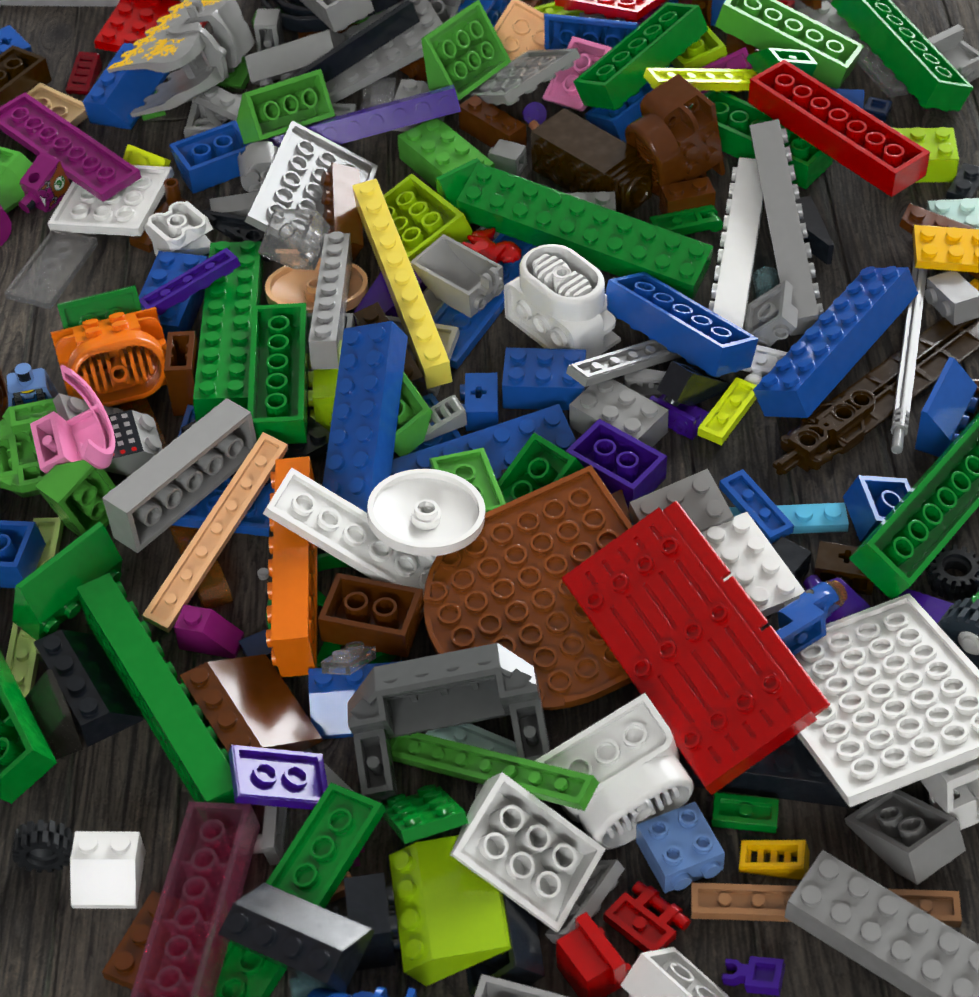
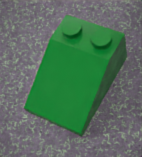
M534 432L499 479L498 485L505 502L508 503L575 473L584 467L577 458Z

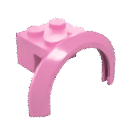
M61 365L63 380L82 396L90 409L67 421L53 411L30 424L39 468L47 474L55 465L85 460L97 469H105L110 466L115 450V436L110 419L101 401L87 382L72 369Z

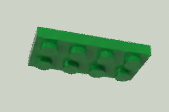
M423 786L417 789V794L407 797L405 794L391 796L387 799V803L383 804L386 808L383 818L404 844L468 824L465 811L440 786Z

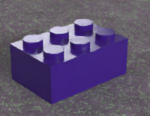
M598 419L565 451L577 458L584 468L592 465L611 494L622 489L628 510L629 502L652 493L666 479L667 455L601 419Z

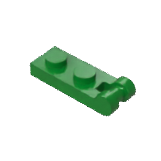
M714 205L649 217L650 224L681 235L706 230L718 232L723 228V221L717 216L718 212Z

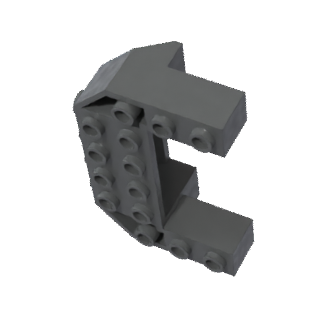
M498 643L373 667L347 703L348 727L354 739L361 793L363 796L378 802L387 801L389 797L398 795L390 738L511 715L518 757L535 761L551 751L534 666Z

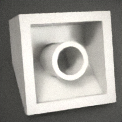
M75 831L70 857L72 908L137 909L146 854L140 832Z

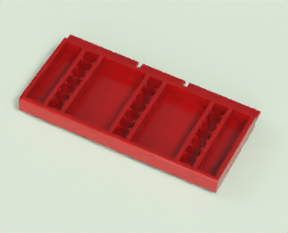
M674 501L663 510L660 507L655 509L561 579L640 694L646 693L670 728L677 748L704 787L712 795L817 720L815 716L831 704L773 627L769 626L763 631L760 630L768 623L767 619L734 576L724 582L723 579L731 574L730 570L678 501Z

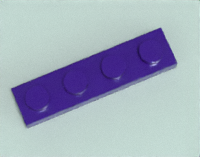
M225 248L140 298L141 308L144 310L156 307L158 316L162 315L170 307L187 300L190 295L209 287L212 282L222 276L231 274L241 264L238 258L228 248Z

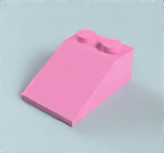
M572 36L567 49H577L580 58L573 62L574 65L571 68L555 73L556 77L550 81L542 98L545 101L583 112L587 106L583 105L573 81L609 52L612 47Z

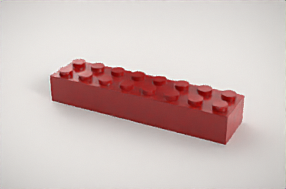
M785 59L750 79L749 104L772 119H779L781 125L890 197L895 196L926 176L930 156L928 150Z

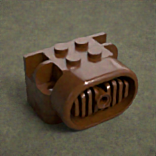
M680 74L675 75L644 96L640 104L642 116L626 127L625 138L628 145L637 149V157L640 160H644L646 164L650 163L652 165V194L660 197V186L707 177L706 171L711 168L721 176L725 174L716 107L710 99Z

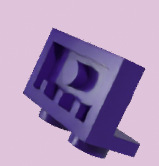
M664 394L659 398L651 396L650 400L669 410L668 428L691 440L697 436L698 427L709 412L696 405L688 406L680 403L679 407L674 406L664 400L666 396Z

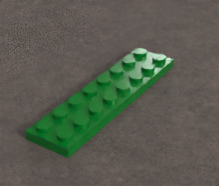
M330 782L266 884L325 908L382 818L386 808L378 801ZM228 941L193 997H270L287 969L237 947Z

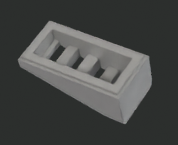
M644 368L623 375V385L646 398L651 396L660 397L663 393L659 392L657 388L666 372Z
M456 395L447 397L430 408L432 415L424 442L467 425L466 411Z

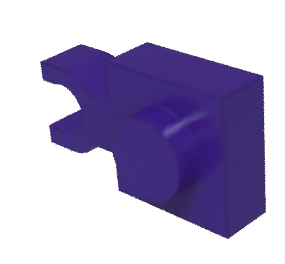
M750 956L748 965L734 959L725 960L726 969L736 972L731 975H722L724 985L737 986L744 983L746 993L780 996L785 971L784 959Z

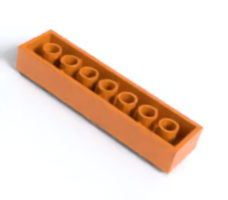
M310 456L275 460V471L270 473L272 489H275V493L291 467L315 481ZM270 493V501L275 493ZM269 518L270 530L273 532V536L269 537L270 554H273V559H268L269 576L272 577V582L267 583L269 600H272V605H267V620L271 624V629H266L267 647H273L271 648L273 666H278L281 678L308 675V669L317 668L318 547Z

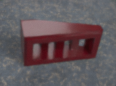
M80 51L77 54L67 84V93L88 95L102 69L99 53Z

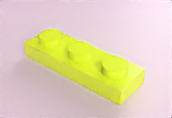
M736 377L698 427L697 436L722 446L757 399L753 391L757 385Z

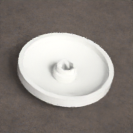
M414 469L389 476L373 489L368 499L367 519L372 532L387 546L411 555L439 556L461 550L479 536L485 521V504L479 491L467 480L455 474L434 469Z

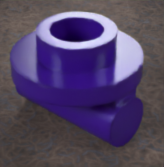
M531 102L522 111V117L528 124L536 120L540 125L547 118V111L541 103Z

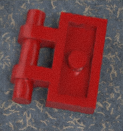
M637 881L632 888V892L638 896L636 899L624 892L603 913V920L643 952L667 948L676 938V931L670 925L675 924L684 931L691 923V920L682 914L683 909L675 903L669 904L659 896L660 892L653 886L647 887L641 881ZM652 906L655 910L661 913V915L657 917L647 908Z

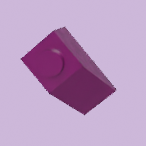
M183 605L174 626L179 649L226 658H236L240 649L239 640L244 639L245 636L243 631L214 610L190 605Z

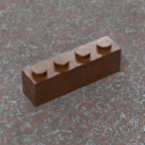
M332 162L328 170L324 171L321 177V185L324 186L321 203L324 205L322 223L325 224L323 242L325 234L336 231L350 233L352 259L354 261L363 247V224L356 208L352 185L361 183L360 169Z

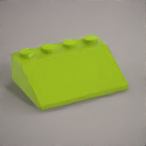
M412 173L383 195L410 262L443 234L462 243L468 241L467 236L473 232L461 211Z
M458 835L416 842L389 855L403 971L425 986L511 949L502 893L450 855Z

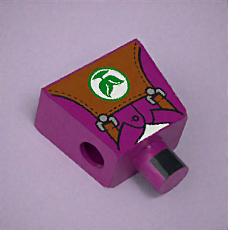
M41 152L21 178L20 186L25 196L18 202V205L26 213H30L34 207L44 212H50L61 202L71 183L68 177H66L65 170L59 159Z

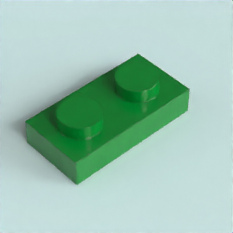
M715 793L712 827L776 834L779 799Z

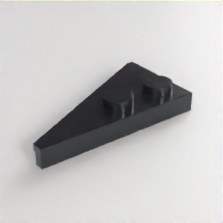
M209 210L202 212L208 218L213 228L235 242L246 240L253 242L261 241L263 260L270 262L281 240L244 222L246 219L244 216Z

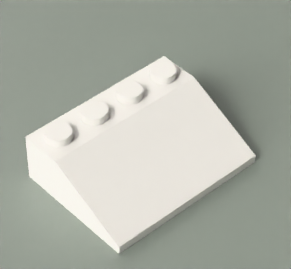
M501 772L487 779L467 814L468 824L462 826L450 855L553 931L559 932L606 849Z

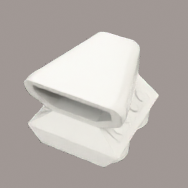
M188 201L171 204L169 211L166 213L152 214L143 227L152 240L156 256L159 251L206 255L210 252V243L212 242L205 234L213 230L208 218Z

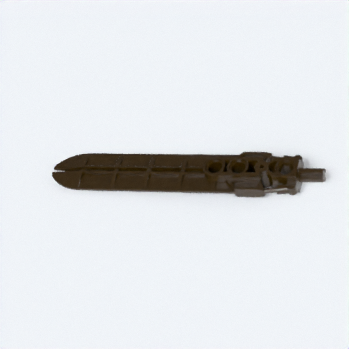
M944 317L919 335L912 399L938 380L949 357L955 358L960 364L979 349V321L973 324L979 318L953 326ZM901 349L828 403H821L808 418H802L801 424L796 429H791L786 435L781 437L780 447L786 454L773 463V467L777 469L776 473L778 475H785L796 466H799L806 472L810 469L819 470L821 465L831 461L834 455L850 451L864 440V436L893 414Z

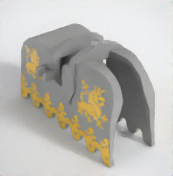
M180 0V4L168 9L169 15L163 16L156 21L158 26L145 31V38L133 43L134 49L126 51L121 55L122 61L116 62L107 68L109 73L138 69L167 73L180 68V70L174 71L167 76L168 82L162 83L155 88L156 94L150 95L143 100L144 106L138 107L130 113L132 117L178 107L210 90L228 78V73L235 71L233 67H237L240 64L241 58L255 43L236 0ZM209 21L214 33L211 35L201 26L200 22Z

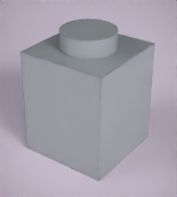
M499 139L496 145L490 148L488 159L494 163L496 169L519 176L527 165L526 146Z

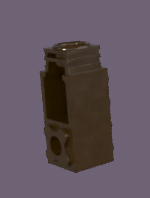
M564 108L531 131L532 170L569 192H615L616 211L628 215L651 198L653 183L652 165L650 163L646 164L644 160H640L637 157L636 148Z

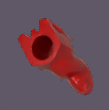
M495 228L476 230L467 236V239L472 244L468 242L461 243L496 263L501 261L503 263H514L522 256L520 247L512 241H501L497 244L493 242L495 239Z

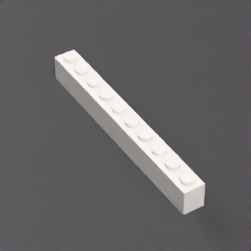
M739 157L738 167H733L731 182L735 183H730L729 198L732 199H727L726 214L729 215L724 216L723 230H727V232L721 233L720 247H724V249L719 248L717 264H721V266H716L714 281H718V283H713L711 298L715 299V301H710L709 310L744 330L764 198L756 159Z

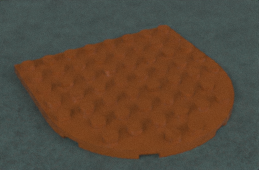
M592 465L486 512L484 526L479 536L461 550L437 556L425 583L423 596L425 624L430 643L436 655L494 643L500 644L534 666L543 710H557L582 705L632 683L627 673L561 579L568 572L632 527V524Z

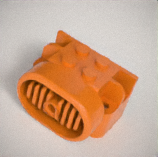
M156 307L128 314L118 312L111 314L107 319L99 321L98 319H89L84 321L82 325L51 332L59 366L64 365L72 369L84 379L95 392L102 405L106 407L147 398L157 392L161 386L167 385L164 373L167 343L159 322ZM63 380L68 396L83 399L70 384Z

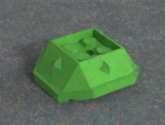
M54 398L11 406L3 414V419L0 421V488L9 490L23 498L41 494L35 486L41 481L45 473L39 468L30 424L53 411L57 413L53 403Z

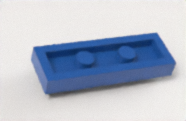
M743 469L720 480L719 489L741 513L748 512L770 544L778 541L781 536L786 537L793 533V523Z

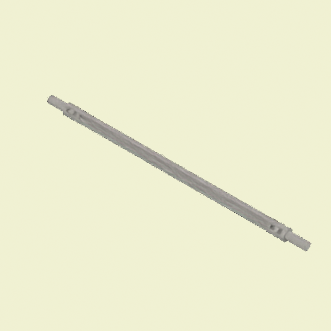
M914 257L911 276L918 295L907 306L891 425V433L893 435L891 451L894 454L902 453L904 436L908 433L928 270L915 268Z

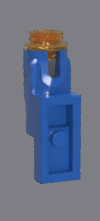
M837 580L820 582L811 589L804 591L801 595L784 602V607L778 611L779 629L776 633L793 655L827 635L826 619L834 611L841 608L847 600L848 596L844 586Z

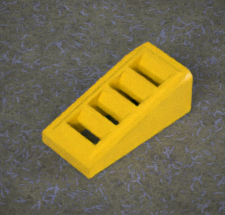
M741 840L739 871L773 877L803 879L809 870L810 851L806 840ZM752 851L758 852L757 862H751ZM766 853H771L770 862H765ZM779 855H784V862H779ZM793 856L797 857V862H792Z

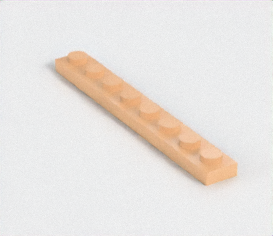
M264 432L261 434L143 613L144 621L168 633L170 632L179 617L183 605L189 603L269 480L270 473L275 470V460L284 457L288 450V444Z

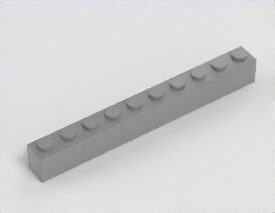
M779 119L749 126L779 281L781 283L787 280L793 285L791 304L798 309L797 328L790 334V336L804 334L824 311L822 303H816V299L821 298L818 282L812 283V278H816L814 262L808 263L807 259L812 258L810 243H804V238H808L806 224H800L799 220L804 218L802 204H796V200L800 199L798 185H792V181L796 180L794 166H788V162L792 161L790 146L784 147V143H788L786 128L781 129Z

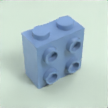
M696 802L637 824L636 843L664 893L685 889L692 882L702 878H712L724 869L725 852Z

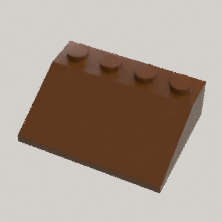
M266 654L210 661L180 675L181 683L186 685L190 693V703L192 706L197 704L205 719L203 724L205 727L211 726L218 738V743L216 744L219 749L225 748L228 752L231 745L303 752L323 742L322 737Z

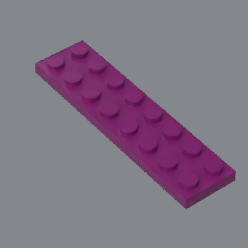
M27 93L21 94L0 107L1 131L37 156L44 152L59 159L65 170L66 177L102 202L142 178L139 169Z

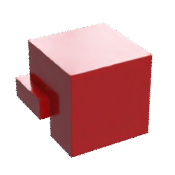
M587 912L575 918V929L556 940L557 968L579 997L608 996L621 988V983L632 968L629 963L625 964L624 960L605 937V931L602 927L598 928Z

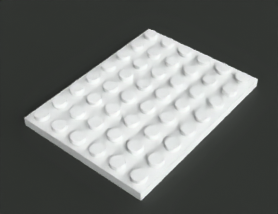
M910 593L826 624V636L794 655L831 704L815 716L817 720L798 733L797 736L849 807L979 758V670Z

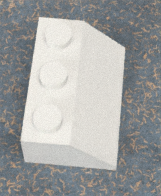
M674 947L641 953L620 985L629 993V997H729Z

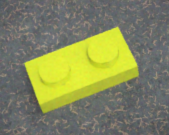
M130 144L127 145L123 159L131 165L169 167L171 162L169 159Z

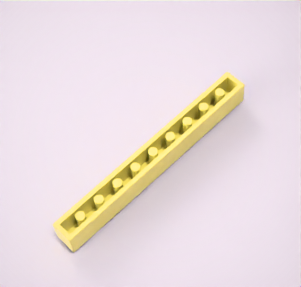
M377 179L352 185L356 208L404 332L408 336V342L418 368L424 376L427 389L453 382L450 361Z

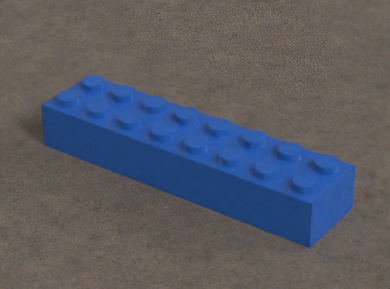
M870 266L860 272L859 276L846 287V290L833 301V304L819 316V319L805 331V334L798 342L791 346L786 355L776 362L773 369L753 389L764 416L808 418L918 295L908 267L889 266L887 268H875Z
M393 321L344 328L322 486L366 513L371 492L380 482L391 476L408 340V336Z

